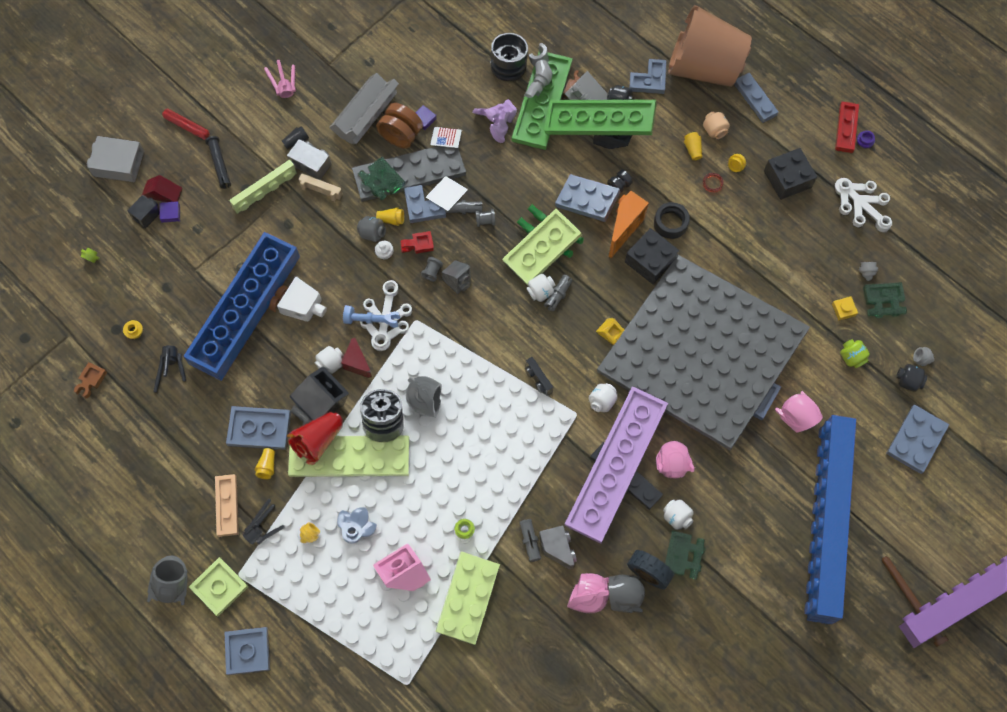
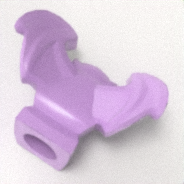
M508 99L503 104H498L489 109L475 108L472 113L484 115L494 124H491L490 132L497 142L503 143L505 141L504 136L508 130L507 121L509 123L513 121L517 108Z

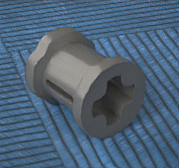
M494 209L486 212L476 211L477 227L486 224L495 225Z
M428 257V264L425 270L421 272V276L435 282L437 279L436 275L439 269L443 267V263L439 259Z

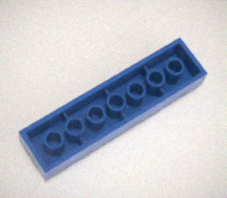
M266 232L262 234L183 357L189 365L222 381L269 307L272 297L275 296L278 288L283 285L300 258L297 247Z

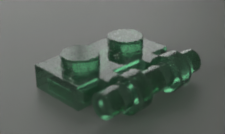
M383 157L368 166L370 174H366L363 170L358 173L361 182L365 186L367 185L371 189V193L380 200L386 197L384 191L387 190L392 195L405 185V181ZM377 179L380 185H376L373 181Z
M902 282L869 284L863 287L866 305L874 304V309L867 310L868 316L882 318L884 315H892V317H897L900 314L907 313L906 307L899 306V303L906 300ZM890 303L891 308H883L882 304Z
M672 530L665 564L673 570L674 574L680 576L684 575L685 569L691 570L689 578L697 580L698 573L701 572L702 565H700L701 558L705 553V539L697 538L696 544H692V535ZM689 551L694 553L692 562L687 561Z

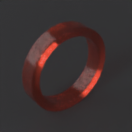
M709 173L703 179V186L709 192H718L723 186V178L717 173ZM710 176H714L720 180L721 185L719 188L711 189L706 185L705 180Z

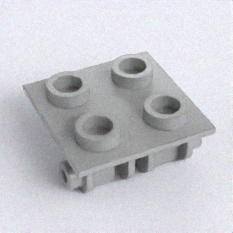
M588 71L565 93L569 100H607L606 91Z

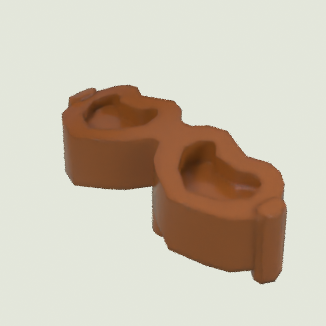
M283 285L278 288L275 296L270 301V310L276 312L277 305L289 287Z

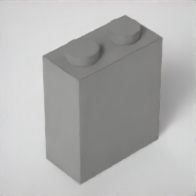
M97 136L95 143L92 145L91 157L87 160V168L94 177L135 182L144 150L140 142Z

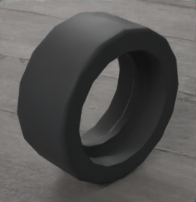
M674 202L665 203L660 206L654 217L656 232L666 239L681 237L685 234L690 222L688 210L683 205ZM666 213L677 214L682 219L681 227L676 229L665 227L661 222L662 215Z

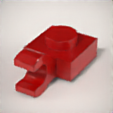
M431 231L412 234V239L400 241L402 253L409 252L412 249H415L416 254L434 251Z

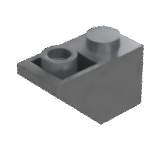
M562 525L540 531L539 538L544 555L568 569H573L574 562H577L574 550H570L568 544L571 542L568 530L565 531Z

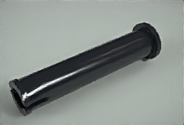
M211 136L205 140V143L209 146L219 186L221 189H227L226 184L229 188L231 187V182L219 146L220 139L217 136Z

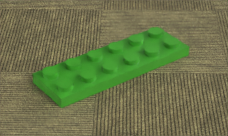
M548 53V64L553 72L552 79L543 88L539 96L534 95L532 98L524 97L512 135V142L544 150L547 148L550 135L545 134L544 129L549 101L561 100L573 58ZM535 66L533 68L527 89L535 79Z
M550 100L544 131L547 135H652L657 103L656 100Z

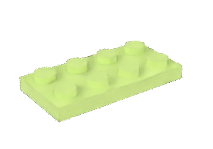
M555 209L502 260L528 285L531 279L542 274L582 236V233Z
M462 551L460 552L435 632L474 645L476 644L500 564Z

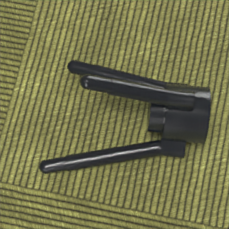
M167 345L162 347L154 393H157L162 370L163 377H167L168 365H173L176 361L178 362L182 381L186 382L182 354L178 353L176 346Z
M271 499L265 502L242 533L243 537L252 545L255 542L260 545L265 539L285 528V525H281L265 535H261L263 530L259 525L275 507L272 504L266 510Z

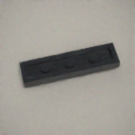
M604 442L591 454L590 458L594 462L596 461L604 445ZM637 471L635 472L627 491L650 510L663 494Z

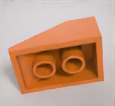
M632 191L627 195L624 194L618 202L617 218L609 251L610 258L616 254L645 220L649 203Z

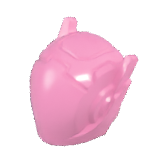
M801 391V394L793 395L787 399L782 409H775L781 416V419L796 433L815 426L823 418L819 407L803 391Z
M670 441L661 447L656 457V466L659 473H662L667 478H682L688 471L694 472L692 460L684 444L678 441Z
M581 574L578 584L575 585L567 607L583 613H597L606 606L609 598L607 584L609 583V578H603L597 574Z

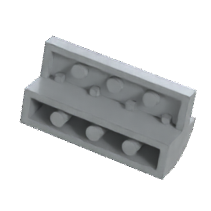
M377 73L370 76L329 128L345 141L357 144L396 95L397 90L395 88L399 83L395 79L386 82Z

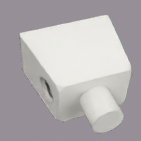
M297 277L294 278L277 305L281 314L303 321H310L313 314L322 318L327 310V307L320 304L322 300L320 294Z

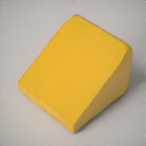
M608 318L596 332L614 345L624 332V329L614 318Z

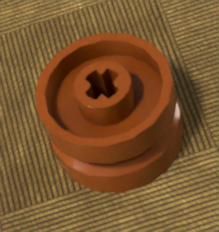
M391 103L384 113L385 116H382L377 123V130L391 144L400 148H409L415 136L422 129L423 122L410 108L399 103Z

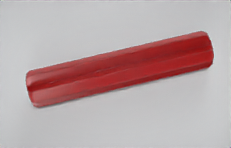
M165 109L162 113L164 119L203 140H206L210 135L209 130L170 109Z

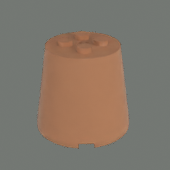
M694 5L685 20V23H687L684 32H680L670 59L668 74L732 87L739 74L745 68V60L751 50L752 37L699 6Z

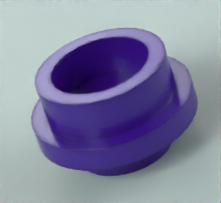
M863 131L858 134L857 143L863 148H870L875 143V136L871 131Z

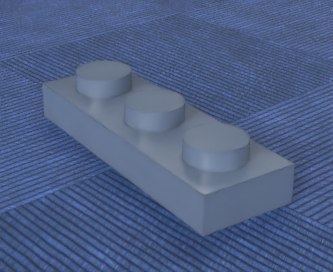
M750 73L737 78L734 85L762 123L778 115V110Z

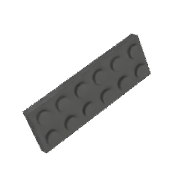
M436 146L352 168L361 202L403 192L404 188L438 183L444 177L454 179L466 175L459 149L445 146Z

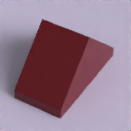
M158 175L147 180L142 195L147 199L152 198L162 202H178L182 187Z
M352 338L341 362L342 367L349 372L370 378L372 375L356 338Z

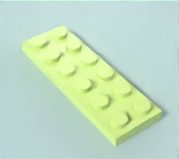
M336 436L319 461L314 465L307 464L306 461L308 459L304 456L299 458L290 446L288 475L289 477L409 476V436H398L389 442H376L367 436Z

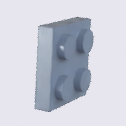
M267 627L225 632L226 675L270 671Z

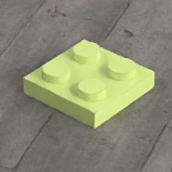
M220 557L189 586L216 616H219L249 587Z

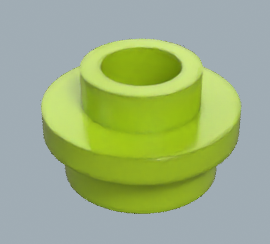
M87 248L86 251L81 250L82 254L80 257L95 263L100 258L96 256L98 252Z
M461 519L455 524L454 530L459 538L469 539L473 536L475 527L469 519ZM463 526H466L469 529L466 533H463L461 531V528Z

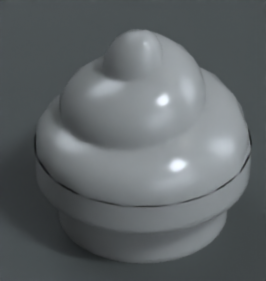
M861 262L859 272L867 281L876 275L878 267H876L877 262Z
M919 347L914 352L913 359L920 366H926L934 361L933 353L927 347Z

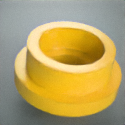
M135 320L127 322L123 327V333L129 339H137L143 332L142 325Z

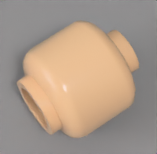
M710 112L705 117L703 127L711 138L720 139L727 135L730 124L723 113Z

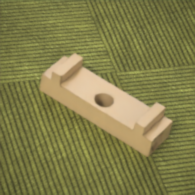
M301 174L299 177L302 190H306V188L330 196L334 202L336 199L340 200L343 194L340 187L305 174Z

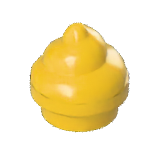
M741 154L732 155L728 161L729 169L733 172L742 171L746 167L744 156Z
M310 522L302 525L300 528V542L312 543L316 541L320 534L318 527Z

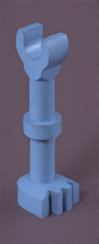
M345 306L343 312L344 324H351L353 321H366L368 324L382 322L396 328L398 327V322L393 321V319H400L399 312L395 311L386 315H374L372 312L358 314L354 313V307Z

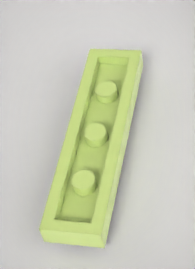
M288 160L230 199L235 212L238 214L246 210L252 203L261 200L267 193L276 190L285 181L291 180L297 174L294 164Z

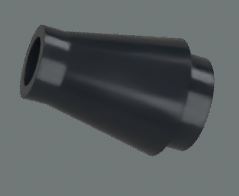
M300 126L299 128L296 127L281 141L288 150L299 139L306 142L309 136L304 128Z

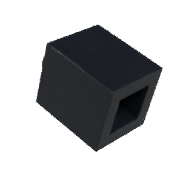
M143 195L127 210L131 218L145 229L160 214L157 202L152 198L147 199Z

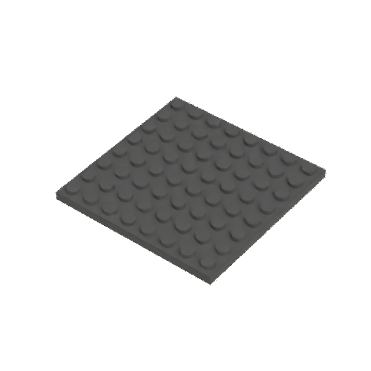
M678 255L597 368V372L628 391L633 386L667 402L668 405L664 412L731 451L806 336L810 326Z

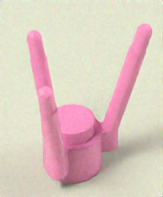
M277 60L281 78L278 85L268 68L265 67L264 70L273 84L276 94L280 95L281 98H289L296 91L295 65H292L290 83L289 80L284 78L281 62Z

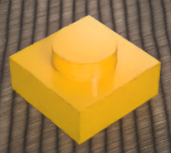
M852 297L836 300L832 303L838 320L854 317L858 314Z

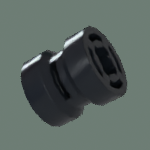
M623 169L615 177L607 180V184L619 188L620 193L623 192L625 187H629L633 183L629 173Z

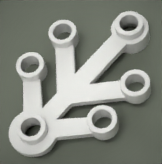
M847 178L838 179L835 183V191L841 196L840 213L848 215L852 210L851 204L848 203L849 196L854 201L853 224L856 227L863 226L866 221L862 215V209H864L877 221L875 225L877 230L887 232L892 226L891 218L882 216L869 203L884 206L889 202L890 196L887 193H881L879 196L859 195L855 192L865 191L866 193H873L876 189V183L873 181H868L866 184L852 183Z
M390 280L383 285L386 297L382 314L376 308L372 299L364 301V309L372 312L374 315L391 313L393 297L398 293L397 283ZM389 289H394L393 292H388ZM368 303L373 304L371 307L366 306ZM403 304L396 312H399L400 318L403 316L407 317L412 314V307L409 304ZM404 308L410 309L408 312L403 311ZM360 321L361 327L367 329L371 334L372 346L378 351L386 350L390 346L391 339L400 333L405 334L409 329L406 321H400L398 327L387 332L389 324L378 322L380 324L378 332L372 324L365 325L363 321ZM405 325V329H400V326ZM379 340H384V341H385V342H384L383 344H381V345L378 344V341H379Z

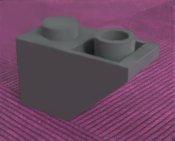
M455 260L442 271V280L456 294H459L461 291L464 292L471 285L470 266Z

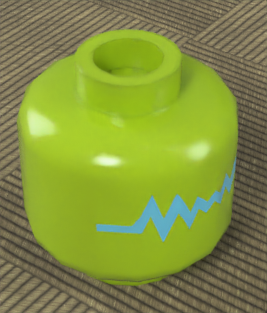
M850 339L842 344L844 348L840 351V355L847 366L858 368L869 361L867 358L870 353L861 340L854 342L853 339Z

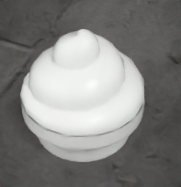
M381 241L375 247V254L381 259L390 258L394 251L392 244L388 241Z

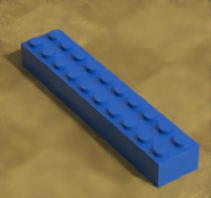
M832 415L820 427L818 437L821 438V445L818 446L817 457H820L815 472L816 476H818V483L814 487V495H817V499L813 504L812 510L813 514H815V522H812L811 534H814L809 548V552L812 554V561L808 564V573L811 575L806 587L809 601L805 604V614H807L808 621L831 625L843 619L856 431L855 418Z

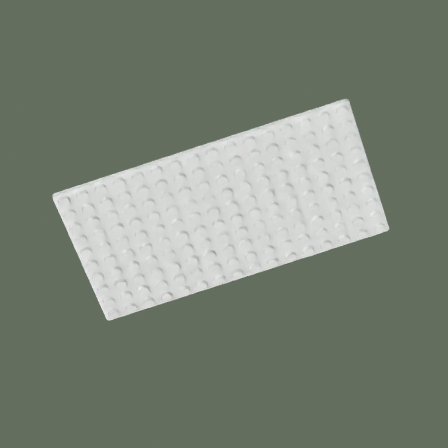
M418 320L412 323L344 421L342 429L336 435L366 436L363 431L360 403L363 397L377 389H387L395 392L402 401L404 429L399 436H409V476L305 477L268 532L281 525H285V528L258 545L239 572L241 579L404 685L411 683L441 635L435 632L460 552L462 551L486 560L489 558L577 416L576 412L540 393L530 385ZM419 376H427L442 384L441 404L436 418L422 415L414 411L407 404L406 390L410 384L408 382L410 377L414 379ZM365 507L368 511V521L377 524L376 530L371 536L361 537L357 543L350 544L342 538V530L337 524L338 515L342 510L351 514L355 509ZM461 519H469L474 524L475 531L469 539H461L455 534V524ZM310 522L317 526L320 530L319 538L312 543H301L300 528L302 525ZM463 526L461 528V531L463 533H466L469 530L466 526ZM408 543L422 562L431 580L415 591L387 588L373 565Z

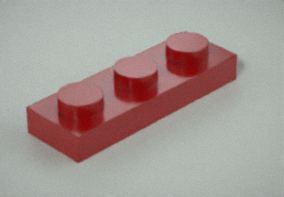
M841 101L835 144L836 151L853 153L855 150L859 104Z

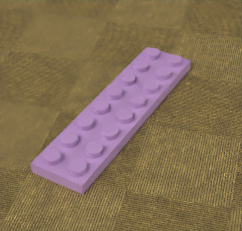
M632 386L564 526L596 542L602 543L668 405L667 402Z

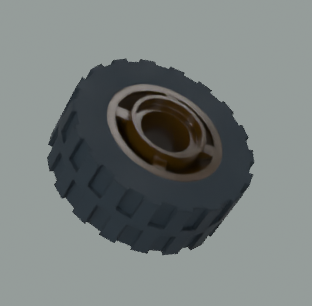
M635 550L627 563L628 568L635 575L659 589L665 590L675 575L669 566L645 551Z

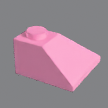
M408 543L373 565L387 588L415 591L431 580L422 562Z

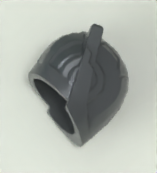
M419 376L414 379L410 377L408 379L410 384L406 390L407 404L414 411L422 415L436 418L441 404L442 384L427 376Z
M173 555L166 556L159 560L152 568L147 591L148 603L151 599L163 603L181 601L182 606L185 604L188 576L186 566L180 558Z
M609 576V595L612 611L625 613L643 612L639 607L644 601L645 590L642 582L639 580V576Z

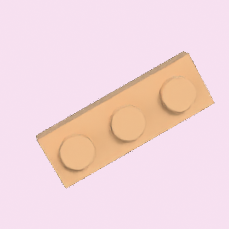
M235 474L215 476L217 536L239 535L237 476Z

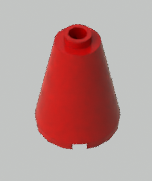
M329 412L291 431L287 435V437H290L288 443L299 458L304 456L308 459L306 461L307 464L314 465L342 429L343 419L338 413Z

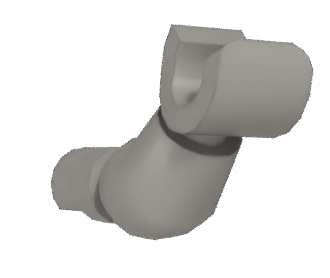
M543 43L539 44V56H534L532 53L528 54L530 62L535 66L536 70L535 79L524 94L528 98H532L534 95L539 96L543 88L552 79L553 72L548 64L547 47Z

